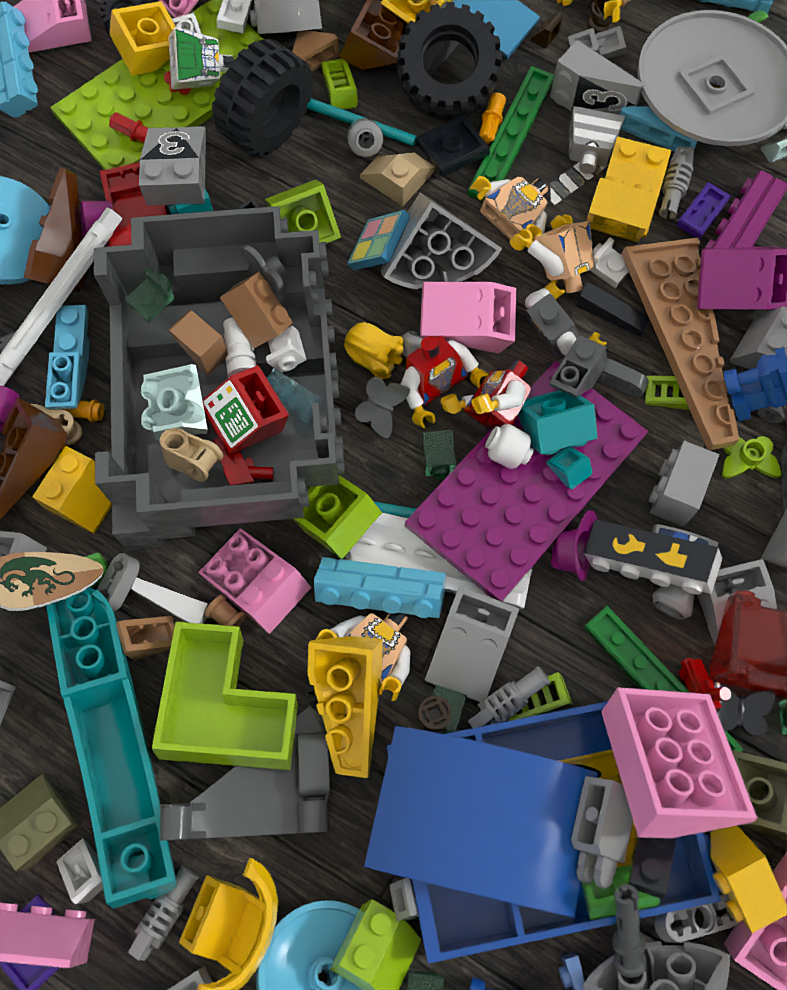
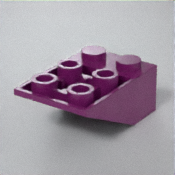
M761 246L702 249L697 301L698 309H776L782 306L787 307V248Z

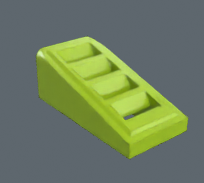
M344 59L321 62L330 105L340 109L357 107V89L348 62Z
M647 376L649 383L646 388L645 405L690 410L685 398L679 397L680 387L675 376ZM656 385H661V397H655ZM668 386L673 387V397H667Z
M557 672L547 676L551 683L542 688L547 702L546 705L542 706L536 692L531 696L535 709L529 710L527 704L522 709L523 713L514 714L508 721L542 715L572 705L562 675ZM554 684L559 700L554 701L549 685Z

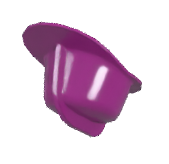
M589 510L584 514L579 528L562 532L553 546L552 567L565 572L576 573L580 581H584L588 574L589 561L584 555V550L594 522L597 520L594 511Z

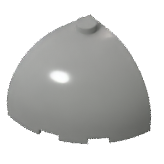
M254 0L255 10H250L252 27H257L259 34L322 28L319 0Z
M420 192L407 212L410 215V219L390 262L382 264L381 274L385 279L395 284L412 289H422L424 282H461L483 271L498 256L502 248Z
M661 941L645 943V950L643 952L646 958V969L638 977H625L616 970L614 956L599 965L583 983V990H726L730 970V955L715 948L691 942H684V946L661 945Z

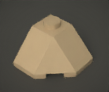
M416 153L377 156L360 174V178L403 207L434 173L436 168Z

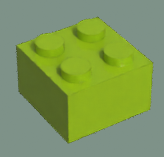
M339 475L340 484L310 487L308 489L309 507H303L304 518H294L293 520L305 533L343 559L382 514V511L366 492Z

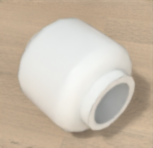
M504 424L501 427L496 426L490 433L485 445L490 459L508 469H514L521 463L527 464L533 454V448L530 447L531 437L529 434L511 424Z

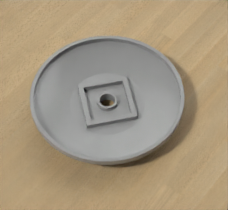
M701 10L684 13L667 20L658 26L647 38L637 66L638 80L644 83L641 93L651 110L673 130L707 144L741 146L767 139L787 124V45L764 25L735 13ZM710 83L712 85H719L721 88H714Z

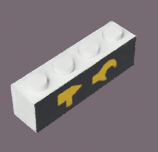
M595 520L584 550V555L591 564V567L603 572H608L609 569L619 571L623 576L631 579H638L640 576L651 579L653 583L668 587L670 584L681 586L684 591L697 595L701 594V592L712 594L722 562L719 547Z

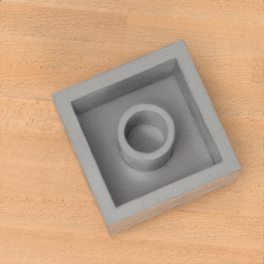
M683 441L678 450L672 448L668 459L664 460L658 475L661 478L658 485L654 486L648 502L653 504L649 513L684 527L700 509L719 454L687 441Z

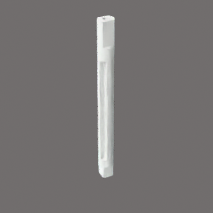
M107 207L100 218L95 221L1 352V386H4L90 267L94 261V248L104 247L113 235V231L123 218L112 209Z

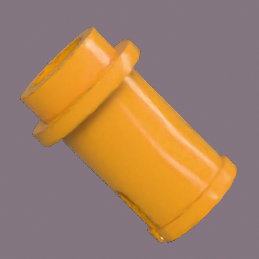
M94 399L91 402L80 400L78 407L75 409H63L68 411L73 417L88 419L91 423L101 421L105 412L104 405Z

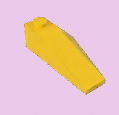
M346 636L309 642L308 678L310 685L314 686L318 700L316 706L319 715L322 714L327 732L325 738L336 774L362 778L369 777L382 673L383 639Z

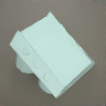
M190 364L143 375L144 382L141 386V395L148 400L149 407L142 413V425L154 433L155 440H160L162 433L171 428L182 429L192 435L207 434L208 429L196 365Z

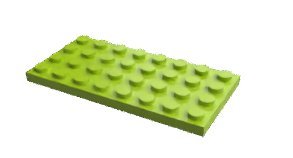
M210 0L192 13L195 14L201 34L218 40L219 54L232 55L235 60L238 57V53L242 49H247L249 44L264 40L248 23H246L243 33L217 28V17L223 0ZM122 59L50 108L55 117L102 169L107 170L140 162L144 146L143 143L139 141L133 142L129 136L110 128L109 118L114 112L134 121L140 120L148 128L198 127L212 117V102L215 101L214 93L221 82L218 80L212 86L191 88L190 94L181 95L179 92H171L169 85L164 81V74L170 71V59L157 71L131 75Z

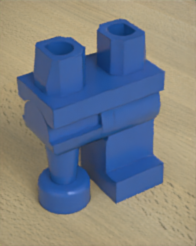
M784 347L776 349V355L766 356L764 354L761 356L755 368L739 374L736 369L724 371L728 393L731 394L733 407L739 421L750 419L751 411L769 406L777 408L787 404V354Z

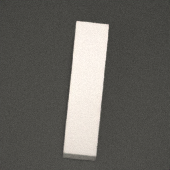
M139 578L135 579L131 587L136 594L184 622L204 624L207 618L204 615L209 606L207 603Z

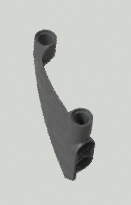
M309 706L297 716L290 770L235 766L190 803L160 804V840L329 832L327 797L329 795L328 745L325 738L327 732L322 715H319L316 710Z

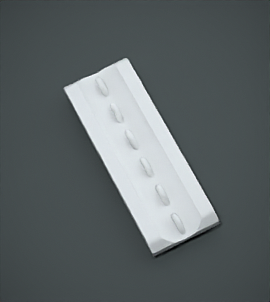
M382 513L346 554L344 559L397 566L399 568L405 567L446 573V592L456 594L459 586L488 596L407 529L404 525L408 518ZM532 568L503 601L504 603L524 609Z

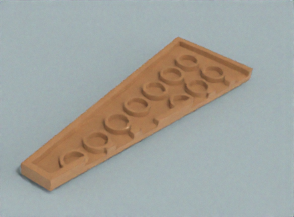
M691 238L625 247L621 255L707 450L734 446L739 441L734 410L730 409L728 402V390L722 371L724 360L723 357L719 356L717 346L720 340L714 310L697 308L701 265L698 250L700 245L699 239Z

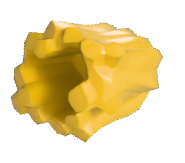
M365 322L355 324L348 331L344 342L348 356L355 363L372 372L375 377L382 380L390 378L391 371L395 368L394 364L400 365L402 362L403 338L401 336H391L376 326Z

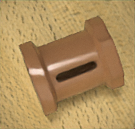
M223 594L215 598L204 613L208 619L213 618L218 624L224 626L240 627L246 618V614L243 611L238 612L226 601L227 597Z

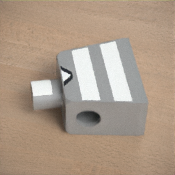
M574 106L569 124V159L580 162L579 170L581 172L591 174L595 172L596 165L607 166L616 138L620 135L625 116Z

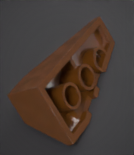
M366 0L339 55L340 58L346 60L350 65L356 66L361 70L397 62L399 41L404 24L401 18L381 5L382 0Z
M62 167L59 168L49 195L50 211L46 216L42 215L39 225L43 227L39 241L33 239L24 274V278L48 285L52 283L83 240L77 175ZM86 272L73 291L80 292L81 286L84 285L86 280Z
M16 398L2 431V434L7 435L3 451L0 452V519L55 461L59 451L64 449L67 441V433L58 420L19 398Z

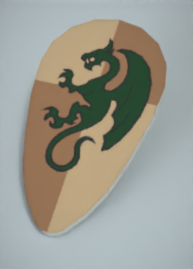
M22 552L0 557V607L9 611H24L66 599L82 592L99 580L103 575V566L89 558L65 553Z

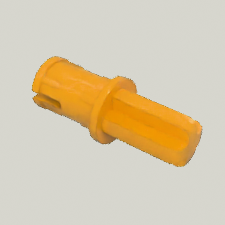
M501 93L490 95L487 110L482 114L483 123L479 135L486 144L495 139L498 126L503 121L502 112L506 104V97Z

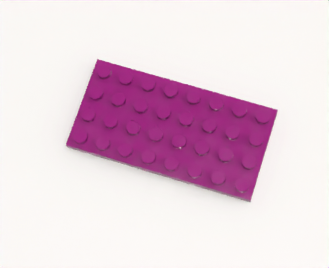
M555 361L531 386V391L526 399L557 391L558 389L550 386L549 382L561 364ZM592 388L581 394V396L594 404L598 438L587 441L583 446L573 448L590 458L593 472L591 476L575 488L569 489L547 465V461L557 453L551 455L540 454L533 448V454L527 464L521 463L514 469H508L491 460L485 445L490 433L495 428L494 426L405 521L404 526L489 597L503 602L649 432ZM517 415L512 425L524 431Z

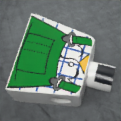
M174 27L169 35L171 89L215 85L220 79V72H226L229 68V63L234 60L232 55L219 54V42L214 37Z

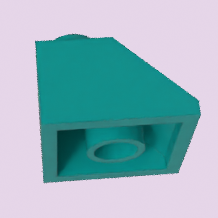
M557 390L531 397L525 400L518 413V418L524 432L531 437V446L540 454H555L559 449L569 446H583L587 441L598 438L594 404L581 395L575 398Z

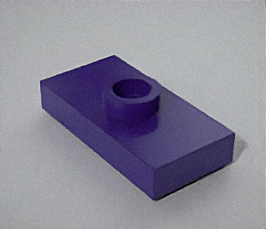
M708 182L678 220L676 226L700 240L732 196Z

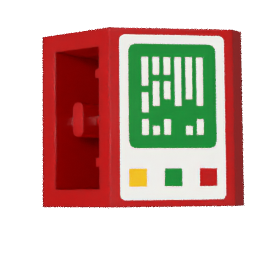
M258 365L230 376L202 400L205 416L229 455L282 433L289 417L288 412Z

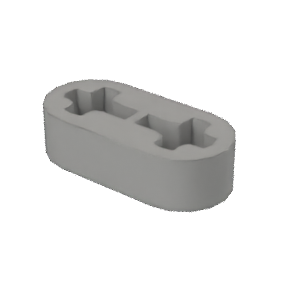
M125 553L118 554L112 560L97 589L107 599L114 612L123 604L139 572V561Z

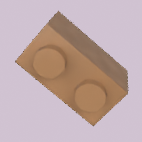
M260 271L236 284L220 296V299L253 348L279 336L293 323L286 309L282 307Z

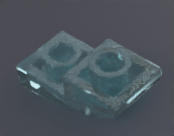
M273 368L269 377H267L268 382L286 411L307 425L313 416L312 403L320 404L323 398Z

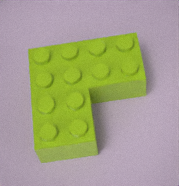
M175 622L152 750L158 759L290 770L298 711L296 694L236 689L243 647L240 627Z

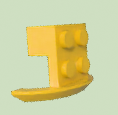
M249 858L243 875L254 883L259 897L238 885L209 875L205 877L179 944L193 954L218 961L232 973L214 983H199L197 990H239L257 970L271 943L277 920L278 899L276 887L270 873L261 863L252 858Z

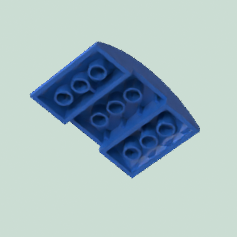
M395 726L364 867L487 898L574 917L580 885L576 874L580 851L574 849L571 838L585 776L597 778L598 773L505 747L440 733Z

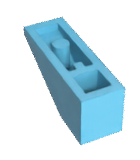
M627 106L621 109L620 115L625 116L621 128L622 131L672 151H676L678 146L693 147L695 149L697 140L673 130L649 106Z

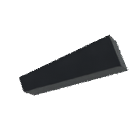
M590 282L586 283L576 306L640 337L649 321V316Z

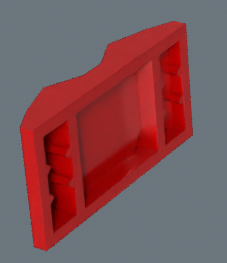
M140 162L100 171L106 201H111L113 211L123 218L116 229L130 224L131 218L168 215L165 205H146L139 187Z

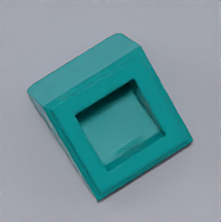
M572 446L564 448L547 461V465L569 489L575 488L591 476L593 472L590 458Z

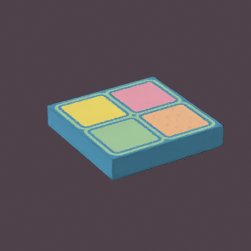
M405 210L368 219L347 265L352 270H358L389 263L410 219V215Z

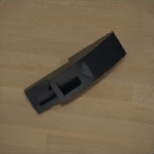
M636 835L628 885L635 887L639 892L664 899L667 893L677 837L647 838Z

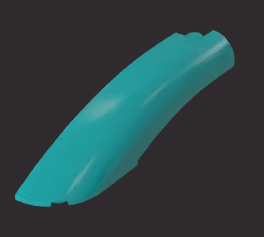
M88 587L82 592L66 599L48 604L46 608L61 696L64 699L87 796L105 901L107 905L114 909L144 898L152 900L173 890L177 886L169 842L168 840H160L161 803L127 658L123 653L116 626L115 613L107 599L97 589L94 590Z

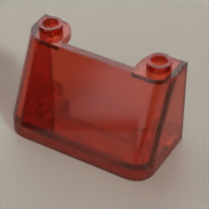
M736 591L735 594L728 597L709 665L708 676L713 682L759 692L772 691L775 695L787 697V611L761 606V599L755 597L753 592Z

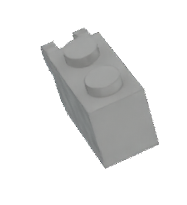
M585 776L571 838L574 849L580 851L576 873L577 878H579L578 880L590 884L594 879L596 885L601 888L610 887L612 880H614L613 876L615 875L617 862L624 863L633 823L624 787L615 781Z

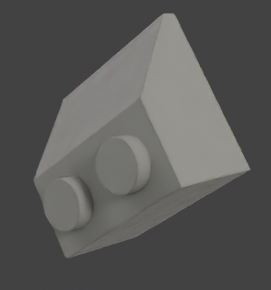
M782 306L756 315L733 353L730 363L752 369L757 366L758 360L764 354L766 356L776 355L775 350L783 347L787 354V307Z

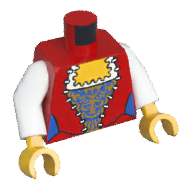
M427 336L422 339L421 347L406 358V371L401 384L410 388V393L406 400L410 409L414 408L415 410L412 421L417 426L425 429L423 424L424 417L428 422L435 423L434 414L424 410L422 405H427L468 377V372H471V382L478 388L480 387V379L483 376L486 378L489 373L477 367L479 363L463 344L454 340L447 342L442 336Z
M514 359L507 370L490 372L474 395L463 396L461 401H458L456 394L442 397L443 409L455 414L463 408L465 412L485 427H501L504 424L512 425L531 391L530 385L522 380L528 371V367L521 361Z

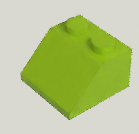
M318 180L310 181L265 199L267 207L279 206L281 218H287L288 232L318 230L319 241L326 242V244L341 238L324 184Z
M371 899L361 906L330 970L362 990H399L422 939L405 920L397 921L396 914Z

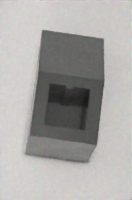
M579 335L552 377L549 385L575 398L591 389L607 365L606 346Z

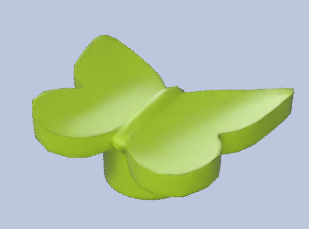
M765 436L750 439L746 442L739 437V441L734 446L724 448V451L729 456H727L723 463L722 477L724 479L733 478L744 473L747 469L753 470L755 468L767 476L779 478L781 476L780 466L776 457L771 454L773 442Z

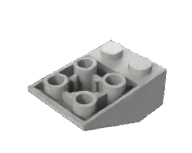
M756 560L720 569L712 594L701 592L697 596L723 672L785 657L775 592L764 560Z
M459 586L425 681L477 702H482L486 699L520 608Z

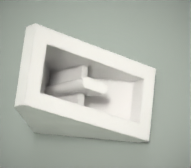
M82 838L56 861L70 899L75 904L89 902L103 890L98 855L88 842Z

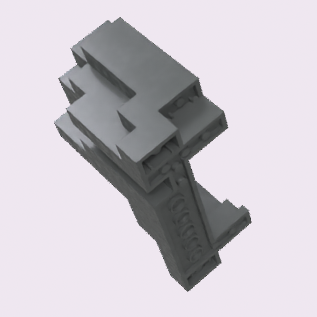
M279 206L131 218V245L94 248V276L110 305L111 454L109 451L95 452V484L112 503L113 536L127 551L164 548V539L195 536L194 527L304 518L303 507H309L308 489L306 487L340 484L339 474L345 473L343 437L336 435V426H342L340 408H334V398H339L336 352L330 353L329 344L335 343L334 326H328L327 317H333L332 301L325 298L323 276H329L326 242L319 241L318 230L288 232L287 218H281ZM249 245L258 251L264 261L271 256H275L283 264L287 276L282 279L284 299L280 303L286 309L288 316L293 322L290 326L295 327L299 332L307 360L298 364L294 369L281 373L267 363L266 356L271 354L268 341L252 351L255 354L256 365L262 370L288 412L289 417L282 433L244 448L240 452L244 460L250 457L254 462V466L274 467L273 479H253L254 484L229 486L223 473V467L219 462L215 463L209 470V476L206 481L199 482L184 473L169 468L164 462L160 440H155L154 433L143 427L142 413L149 407L148 400L141 395V386L144 382L143 375L190 364L196 365L202 400L228 379L225 360L208 376L205 375L169 333L168 329L185 313L192 310L218 332L224 340L223 323L231 318L232 315L220 299V296L236 284L253 275L248 270V266L251 264L241 252L244 246ZM206 418L207 434H197L194 436L213 443V440L218 436Z

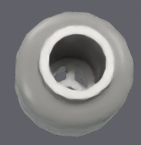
M362 118L354 121L348 128L347 141L351 150L356 155L371 157L382 147L383 133L378 124L373 120Z

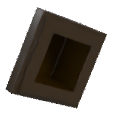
M559 11L543 22L530 40L544 49L547 48L560 32L563 13Z

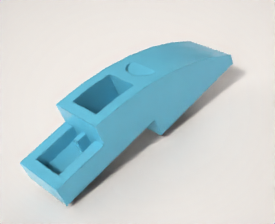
M86 305L61 306L56 313L53 352L49 353L46 409H75L80 402L86 379L90 340L87 337L89 310Z

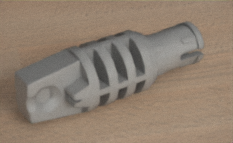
M678 146L669 163L662 187L664 198L659 210V215L667 219L668 211L670 212L669 219L676 217L680 199L687 193L693 171V147Z
M537 666L536 669L518 682L509 681L480 702L478 707L481 711L468 720L472 728L486 726L489 723L492 725L505 722L527 706L529 697L551 682L543 670Z
M180 866L179 871L175 875L177 886L170 892L155 898V901L144 915L143 920L135 930L137 937L128 951L137 960H146L154 947L156 949L161 947L168 933L172 930L173 925L177 922L178 917L183 912L184 905L182 902L195 881L199 878L190 869Z

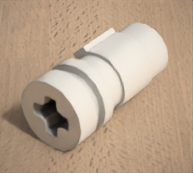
M231 317L225 320L223 323V335L228 354L225 361L229 378L234 374L257 365L255 354L252 352L254 348L234 318Z

